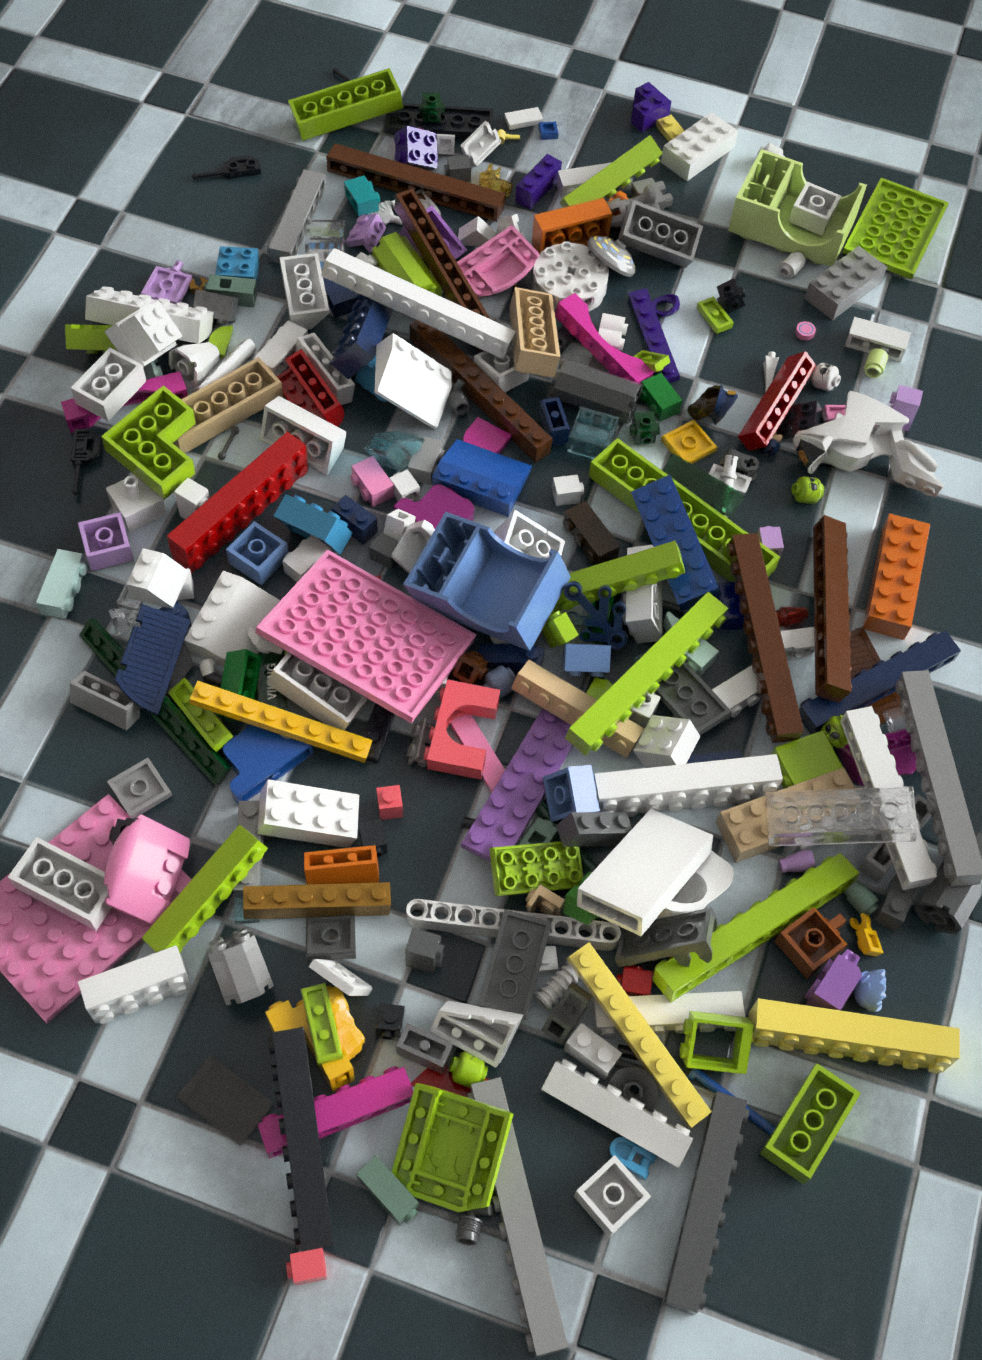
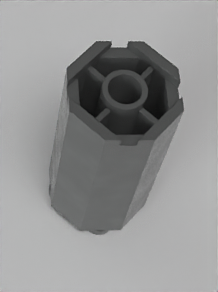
M562 358L559 365V373L556 372L555 377L552 379L554 386L550 397H558L560 401L628 424L631 422L636 411V403L640 399L643 384Z
M974 831L982 859V833ZM943 860L937 869V877L927 886L914 910L926 924L930 921L936 924L934 929L937 931L956 935L963 928L982 895V881L979 885L950 887L949 879L944 875Z

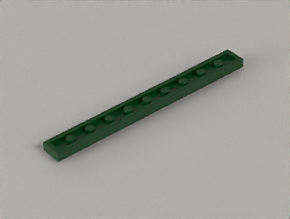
M95 618L88 619L79 636L115 676L118 669L125 671L126 666L120 664L125 650ZM165 695L158 716L152 713L150 715L214 785L221 784L232 767L218 752L211 748L200 732Z

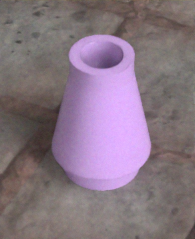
M803 849L786 858L779 859L782 873L806 872L809 868L816 867L811 850L805 851Z

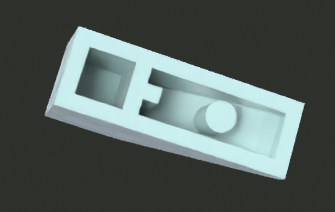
M670 612L666 613L663 623L666 632L679 621ZM703 639L699 642L700 646L693 654L689 652L686 655L687 659L685 661L699 677L715 663L719 652Z

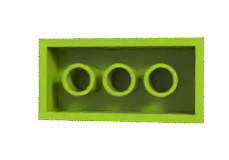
M816 1063L809 1071L759 1154L804 1185L813 1176L861 1093Z

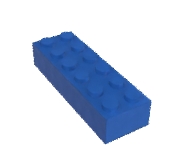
M667 475L632 491V496L653 546L656 547L676 541L679 547L685 573L676 578H668V582L681 611L693 607L707 592L714 597L721 595L722 593L671 475Z

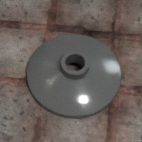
M626 1066L616 1071L610 1079L609 1084L621 1090V1096L630 1100L633 1097L645 1104L644 1109L649 1112L655 1107L659 1097L657 1082L647 1070L638 1066ZM631 1085L638 1086L639 1092H633Z

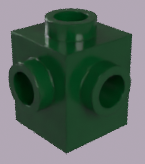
M422 93V103H419V115H423V122H441V114H445L444 103H441L440 93Z
M654 411L634 413L632 424H630V436L634 437L635 445L655 443L656 436L660 434V425L656 423Z

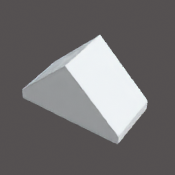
M478 216L459 228L458 239L463 245L480 247L495 237L496 231Z

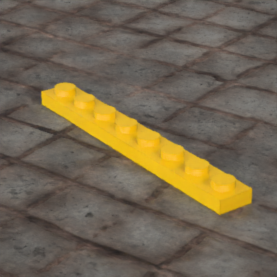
M197 681L189 700L191 705L363 763L367 759L372 743L371 739Z

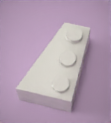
M448 1000L438 1011L430 1032L496 1068L505 1057L523 1015Z

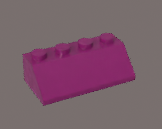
M906 728L886 733L887 747L890 755L894 756L898 775L914 773L917 770V759L915 752L911 750L910 733L906 731ZM849 744L843 748H837L850 779L858 785L864 786Z

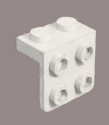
M426 520L411 523L392 552V558L408 573L411 572L435 530L433 525Z

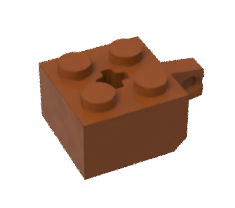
M814 907L781 931L775 943L803 976L808 979L825 966L829 959L832 960L838 956L848 945L838 931L847 920L841 914H838L829 921Z

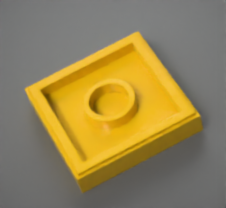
M695 420L661 436L663 444L684 468L717 451L715 443Z

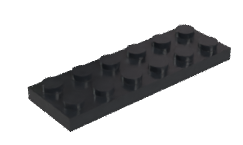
M403 103L402 109L386 114L385 132L395 133L405 126L434 132L436 135L448 134L455 135V137L468 138L484 121L489 123L491 130L493 129L494 109L444 106L445 114H441V122L431 123L423 122V115H419V104Z

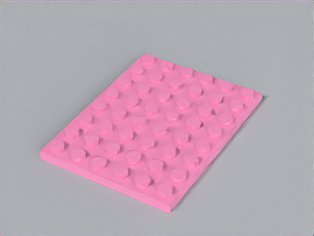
M329 550L318 559L259 623L255 631L256 634L409 723H412L455 667L460 656L474 642L477 635Z
M108 794L48 843L105 872L113 847L112 842L109 840L110 830L113 826L115 827L117 819L125 820L130 817ZM182 869L170 899L171 903L191 881V878ZM7 875L0 881V972L47 1024L81 995L78 981L110 970L143 941L142 937L152 925L112 907L96 931L14 888L8 879L9 875Z

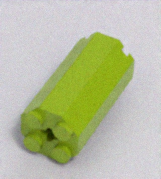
M394 232L382 237L379 240L380 245L378 247L374 246L372 256L377 260L378 263L376 265L380 269L442 297V287L406 236L403 235L402 237L399 233Z

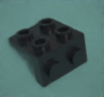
M818 400L792 405L776 430V434L782 435L781 440L794 438L798 431L827 422V414L825 410H822Z

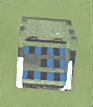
M307 220L305 254L318 253L322 271L325 259L334 248L345 253V220Z

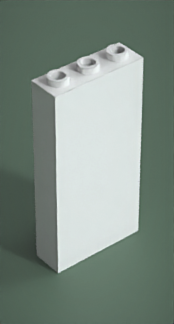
M650 809L579 886L577 907L642 936L710 855L713 835Z

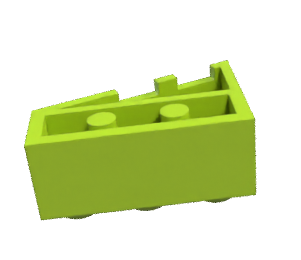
M65 324L66 349L86 350V353L98 354L99 350H103L104 354L109 348L117 350L105 333L113 325Z

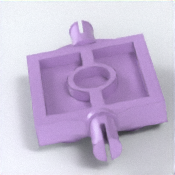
M176 260L173 268L156 266L141 295H149L151 299L155 300L168 299L170 303L174 304L181 303L193 279L192 275L180 271L183 262Z

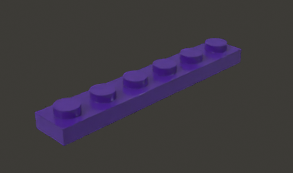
M647 288L628 293L629 301L648 351L669 355L670 363L664 366L663 370L656 373H662L669 383L680 380V374Z

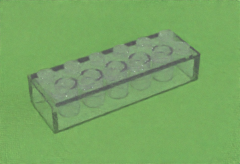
M913 786L766 792L769 846L916 841L918 831Z

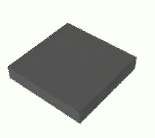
M355 915L306 918V961H313V959L339 960L356 958Z

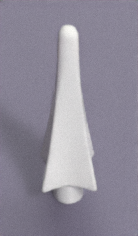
M772 351L768 352V356H765V362H763L765 392L773 381L779 357H775L776 353Z

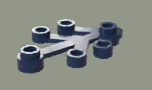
M576 581L569 582L564 589L565 597L571 601L576 600L591 616H578L576 612L570 611L567 613L568 617L573 616L576 619L572 624L574 626L600 627L605 632L597 633L585 627L580 631V640L583 642H606L607 645H610L615 650L624 648L628 641L626 632L622 630L623 615L626 611L625 603L618 601L613 605L612 611L615 618L612 627L607 621L608 602L612 589L608 585H603L599 588L598 596L600 602L598 611L582 593L581 584ZM574 586L578 589V591L572 592L570 590V587ZM607 590L609 594L605 596L601 591ZM621 606L623 611L618 612L615 608ZM587 632L590 634V637L586 638L582 633ZM618 635L621 640L616 641L613 639V636Z

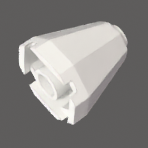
M210 342L183 345L169 351V366L171 370L175 368L176 372H181L187 388L202 383L219 361V350Z

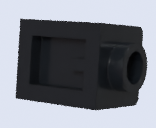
M380 1003L378 1020L375 1027L376 1035H380V1038L385 1040H394L395 1037L400 1038L405 1006Z

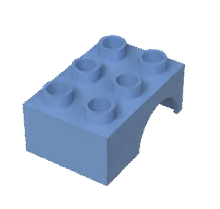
M445 512L403 585L412 598L450 620L530 651L571 576L558 551L550 549V557L537 558L527 555L502 541L490 527Z

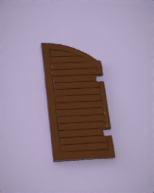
M863 626L851 631L850 665L852 667L851 679H853L858 672L864 669L866 671L872 669L881 660ZM896 692L867 706H872L874 713L879 717L880 725L905 717V713H902L900 708L901 698Z

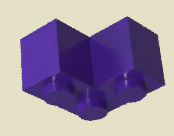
M650 82L635 88L631 123L641 132L656 126V120L669 116L672 101Z

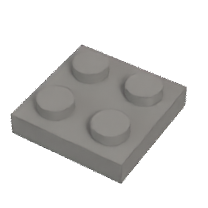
M149 758L142 760L107 781L129 817L133 819L172 796L171 791Z

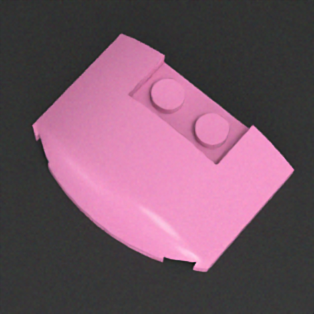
M511 225L457 261L477 297L498 294L518 283L532 269L536 259L539 257V253Z
M139 815L135 818L137 819L135 822L124 828L110 852L104 876V885H107L109 898H105V903L147 924L153 925L171 904L170 899L185 859H188L190 839L143 815Z

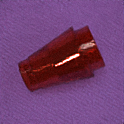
M780 607L779 610H776L779 627L787 628L808 618L806 607Z

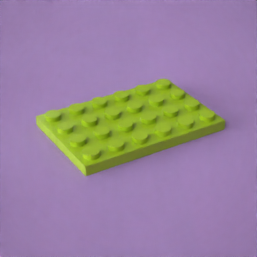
M880 178L842 253L847 255L860 246L886 265V270L912 280L949 202Z

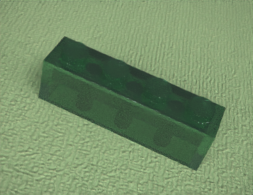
M674 453L662 470L715 510L729 518H732L745 498L738 490Z

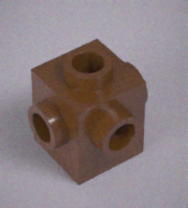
M469 651L460 656L452 675L463 683L475 684L485 678L488 672L486 667L489 661L483 659L482 654L476 651Z

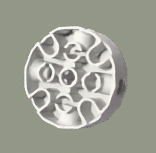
M566 241L562 244L548 247L540 253L534 264L532 290L552 294L555 310L558 302L576 293L588 305L590 312L601 304L603 297L606 295L609 268L589 247Z

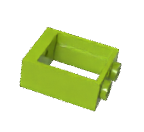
M689 1011L688 1019L685 1018L683 1032L686 1036L685 1043L680 1045V1058H682L687 1068L746 1074L754 1025L748 1017ZM706 1023L736 1027L732 1058L693 1054L697 1024Z

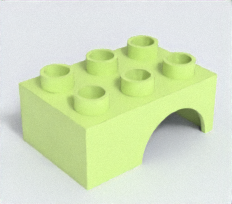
M761 149L736 196L728 231L738 234L746 240H756L773 246L780 252H800L805 258L815 264H824L831 267L836 263L853 226L867 185L859 183L854 192L840 198L836 212L823 236L788 222L793 205L807 183L803 176V163Z

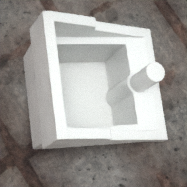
M159 301L152 305H145L105 331L119 353L142 364L143 367L178 345L175 341L182 337Z

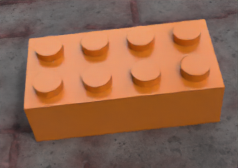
M600 198L536 214L533 220L532 244L539 255L546 248L562 244L566 241L588 246L587 242L590 237H609L612 212L605 199Z

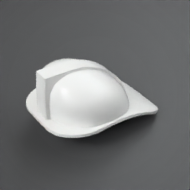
M711 850L710 855L656 919L705 909L708 903L716 899L731 885L734 876L733 867Z

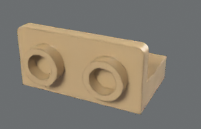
M539 885L537 890L532 889L525 900L527 902L525 907L527 912L534 913L539 907L542 914L561 916L565 900L544 886Z

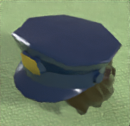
M722 384L720 386L714 385L708 387L699 399L689 405L687 411L696 421L708 416L716 425L738 398V394L735 391L723 390Z

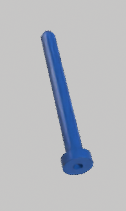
M693 1068L687 1076L691 1081L695 1078L713 1093L718 1091L734 1096L700 1069ZM746 1105V1109H749L748 1119L771 1135L775 1126Z

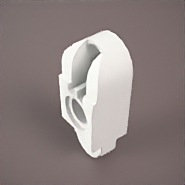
M814 627L781 631L788 661L813 657L815 653Z

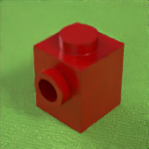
M629 965L623 968L621 974H617L616 980L628 996L651 995L653 971L642 970L643 968L637 965Z

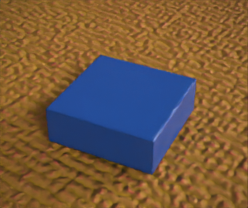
M556 121L538 123L541 140L558 139L559 133Z

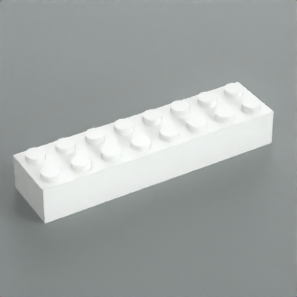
M777 754L594 774L599 812H627L628 817L634 816L637 813H647L650 809L658 812L663 810L676 812L682 808L690 807L692 809H701L708 805L721 807L728 803L743 804L777 792L783 780Z

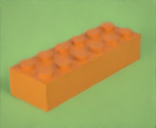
M889 513L882 528L863 622L865 630L905 640L912 627L930 529L929 523Z

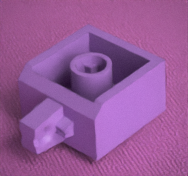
M847 949L842 956L838 954L834 961L829 959L804 996L808 1000L805 1005L841 1010L862 976L860 968L857 966L860 957Z

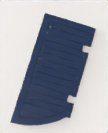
M141 604L136 622H140L142 625L141 627L133 626L120 662L121 665L126 666V670L118 669L113 682L118 684L121 691L133 703L147 712L158 716L190 620Z

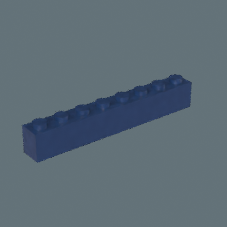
M946 630L939 634L935 632L929 635L926 641L922 643L919 641L915 642L905 652L898 651L889 660L877 662L872 669L868 671L864 669L854 676L855 678L851 679V693L841 702L837 703L820 696L813 700L812 698L804 700L800 704L801 707L799 709L801 721L810 735L820 732L830 717L844 715L846 711L865 708L896 692L895 684L902 672L929 670V673H932L953 662L961 650Z

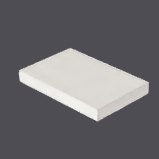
M313 959L309 965L312 970L349 996H368L373 989L371 985L335 960Z

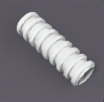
M568 961L566 966L563 965L561 967V971L555 973L556 976L550 978V982L547 981L545 983V987L542 986L540 988V992L534 994L538 1004L546 1010H551L552 1004H557V999L560 1000L563 997L562 994L565 993L572 982L575 984L578 982L579 976Z

